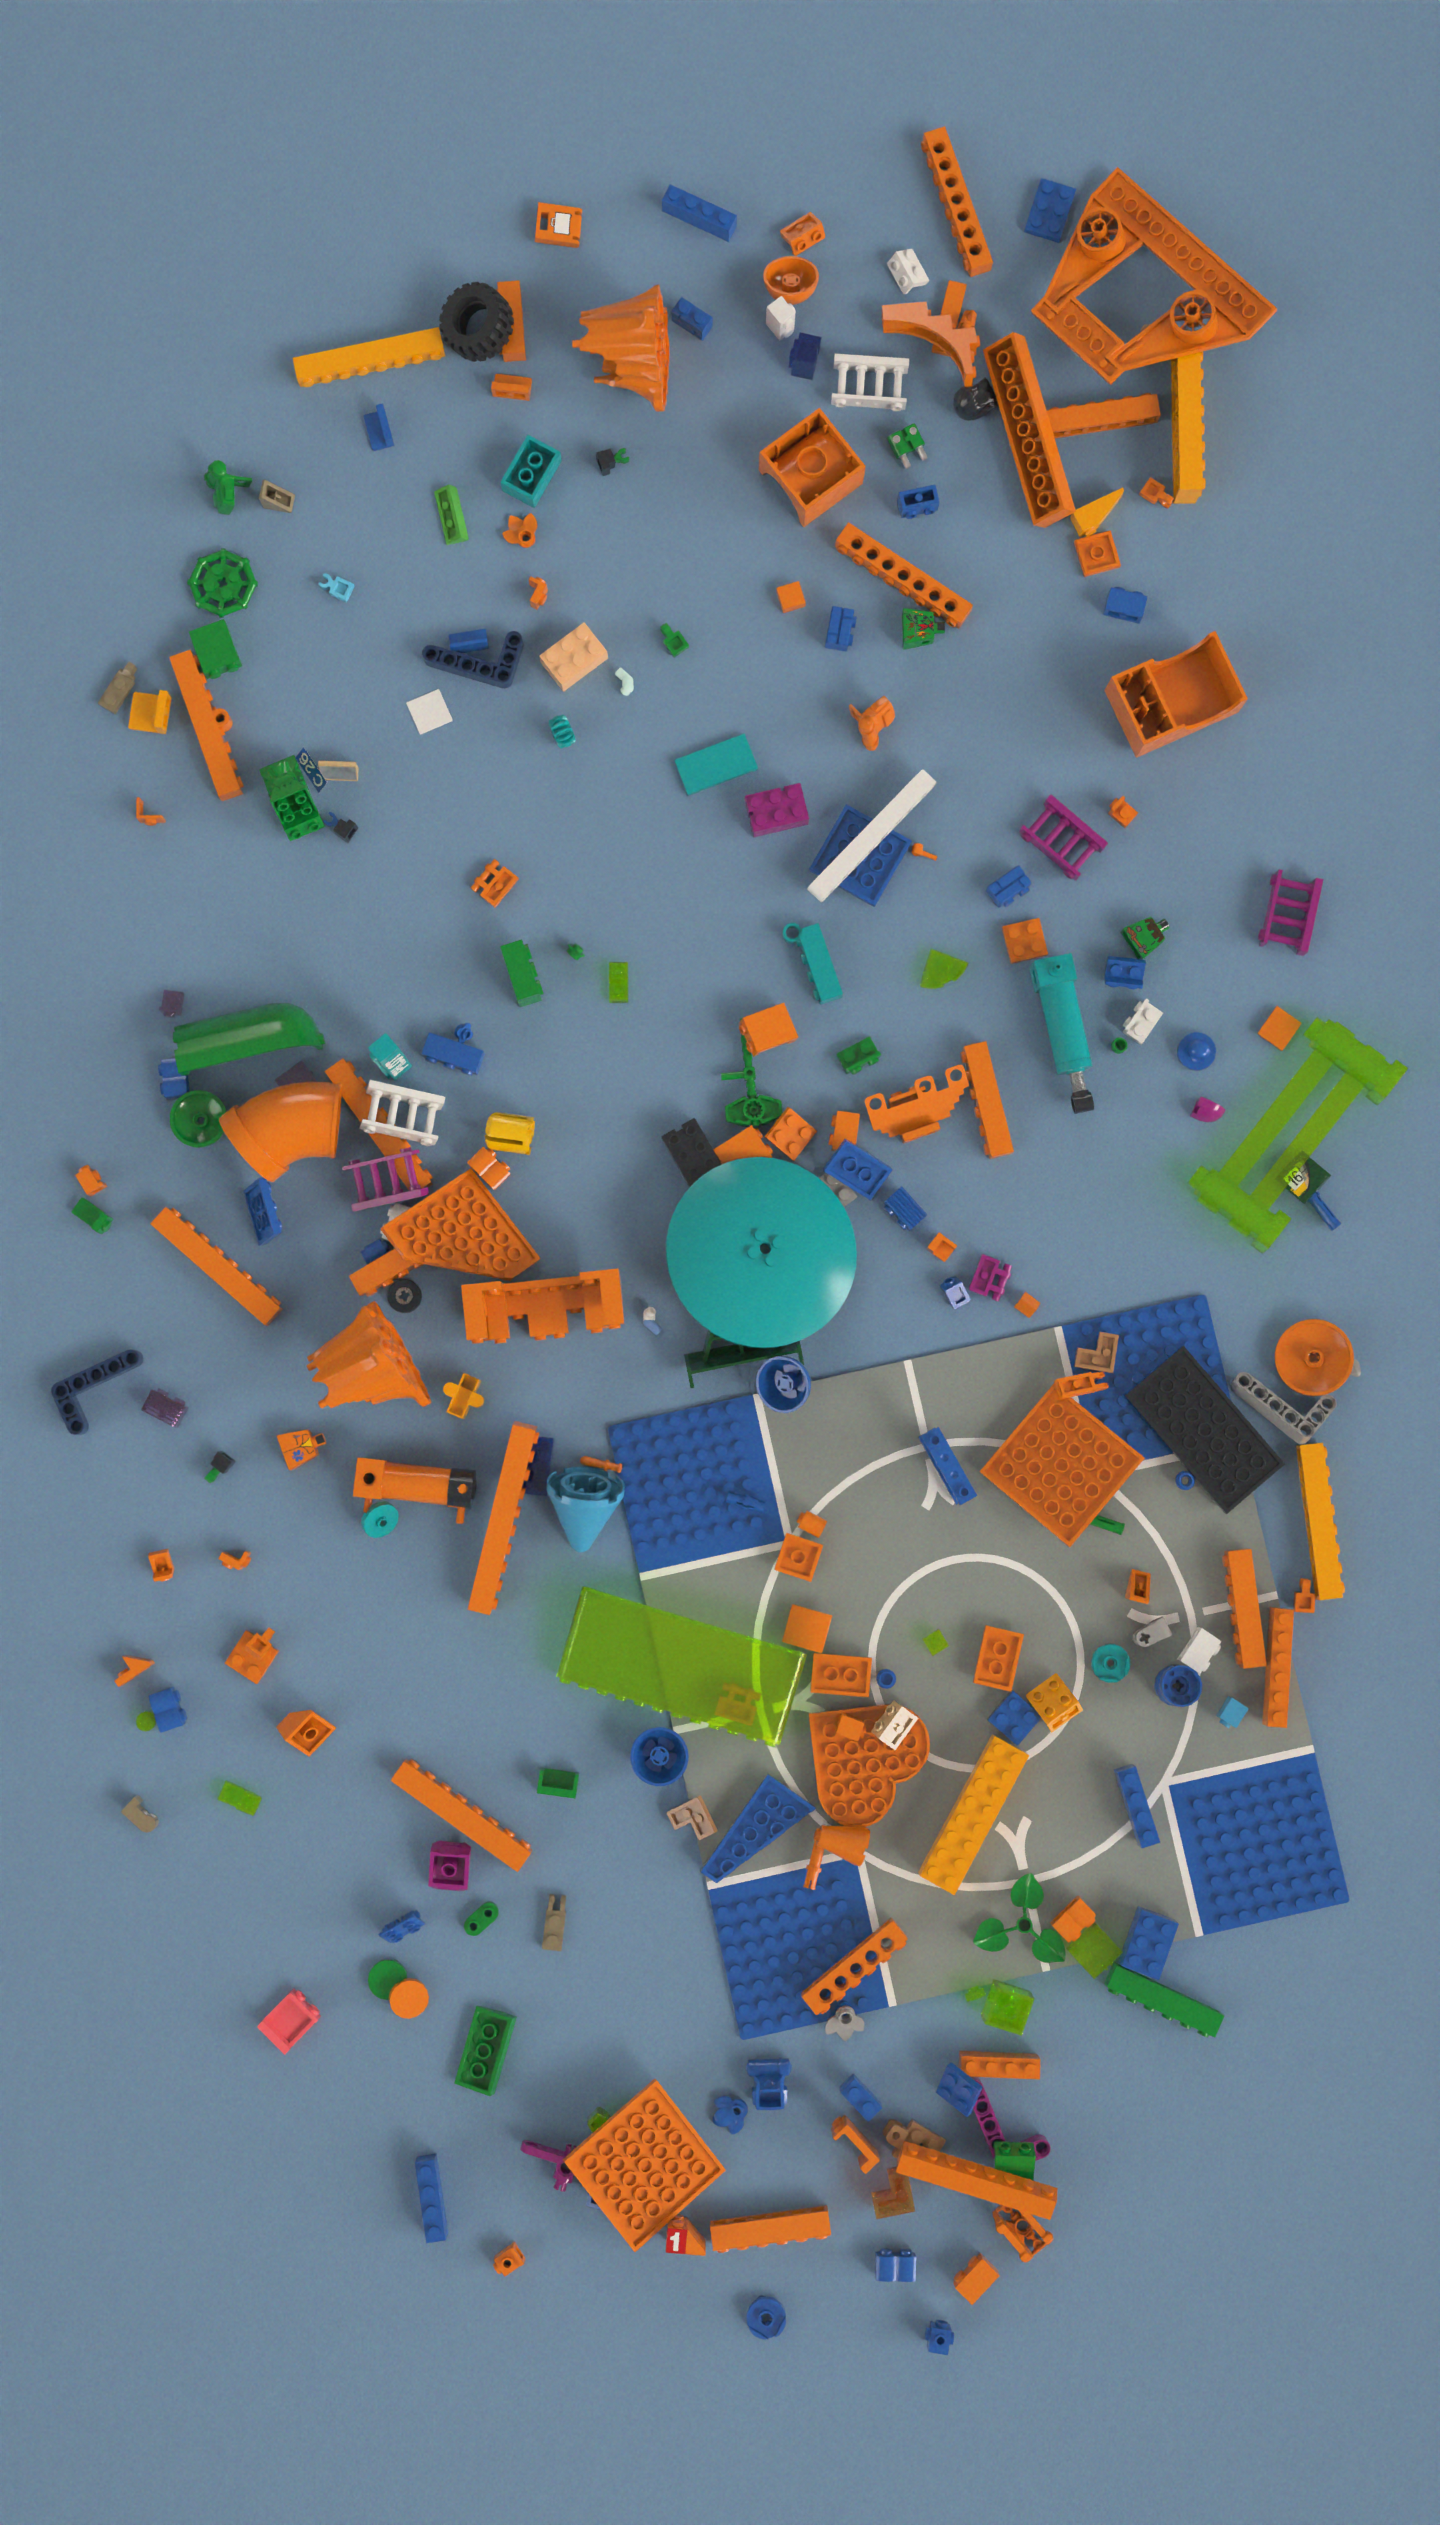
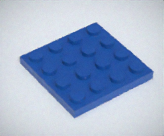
M846 804L810 866L809 871L819 876L873 819ZM892 830L838 887L875 907L911 845L912 840Z

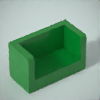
M541 1767L537 1794L575 1799L580 1773Z

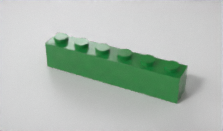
M1113 1962L1104 1982L1108 1987V1991L1112 1994L1119 1996V1993L1126 1996V2000L1137 2004L1138 2001L1144 2004L1145 2009L1153 2013L1157 2010L1162 2013V2017L1170 2021L1174 2018L1180 2021L1179 2024L1187 2029L1193 2027L1198 2030V2034L1206 2038L1209 2035L1214 2038L1216 2037L1224 2018L1220 2011L1133 1970L1122 1967L1116 1962Z

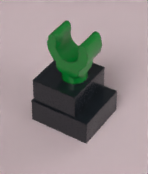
M611 448L596 452V461L603 476L610 474V469L615 468V463L625 464L629 462V457H621L622 454L626 453V448L620 449L615 455H613Z
M218 1451L210 1463L214 1468L204 1478L209 1483H213L220 1472L222 1474L227 1473L236 1462L224 1451Z

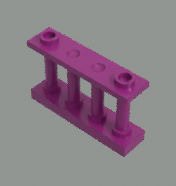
M1050 794L1043 804L1046 806L1045 811L1029 829L1023 825L1019 833L1024 841L1031 842L1064 870L1063 873L1066 877L1077 881L1081 875L1077 870L1094 851L1101 853L1106 848L1108 842ZM1051 814H1055L1060 818V822L1042 841L1034 833ZM1069 826L1074 830V835L1056 853L1049 845L1065 827ZM1079 839L1086 840L1088 842L1087 849L1071 866L1063 859L1064 856Z
M1279 869L1275 874H1272L1270 879L1272 889L1263 929H1260L1258 940H1260L1259 946L1263 947L1267 944L1268 940L1295 946L1297 948L1296 955L1304 956L1309 950L1324 879L1315 878L1312 883L1306 884L1281 878L1283 870ZM1279 885L1306 891L1309 894L1308 901L1301 902L1277 896ZM1275 904L1302 909L1305 912L1304 919L1297 920L1273 914ZM1275 922L1297 927L1301 930L1300 937L1296 939L1270 933L1271 923Z
M411 1147L400 1149V1154L361 1163L360 1159L348 1161L349 1165L342 1168L343 1170L352 1169L359 1199H357L358 1203L351 1204L353 1212L429 1195L428 1187L421 1188L418 1185L411 1157L413 1154L420 1153L419 1149L412 1151ZM404 1157L410 1182L409 1191L403 1192V1189L400 1187L394 1162L396 1158ZM378 1162H387L393 1187L392 1195L386 1196V1192H383L377 1167ZM365 1165L370 1167L376 1195H374L375 1199L369 1200V1196H366L360 1167Z

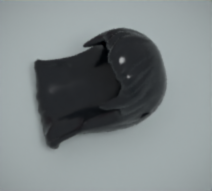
M986 377L974 386L972 384L970 387H961L954 395V409L961 419L967 421L979 419L992 409L999 408L994 390H992Z

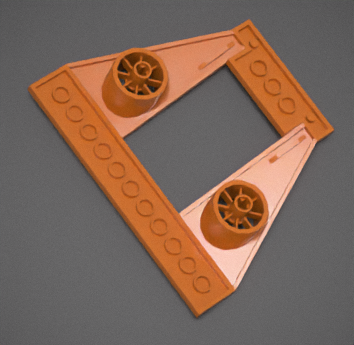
M1118 167L1091 194L1044 297L1031 310V313L1110 385L1127 370L1250 340L1277 312V308ZM1110 235H1116L1113 241L1109 239ZM1092 237L1088 244L1084 242L1085 238ZM1094 243H1096L1099 245V248L1092 246L1094 245ZM1144 245L1194 290L1185 292L1176 298L1171 309L1124 345V342L1080 303L1076 297ZM1210 318L1208 323L1205 325L1203 323V319ZM1184 320L1185 323L1181 327H1178V325L1176 324L1177 321ZM1188 326L1189 328H1192V331H1185V329ZM1196 327H1202L1201 329L1194 331Z

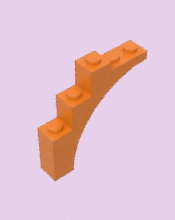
M927 301L882 305L883 333L913 335L935 344L956 363L962 375L964 386H972L973 378H976V366H972V363H974L976 349L980 347V337L976 335L975 328L956 329L955 322L951 321V314L931 316V309H927Z

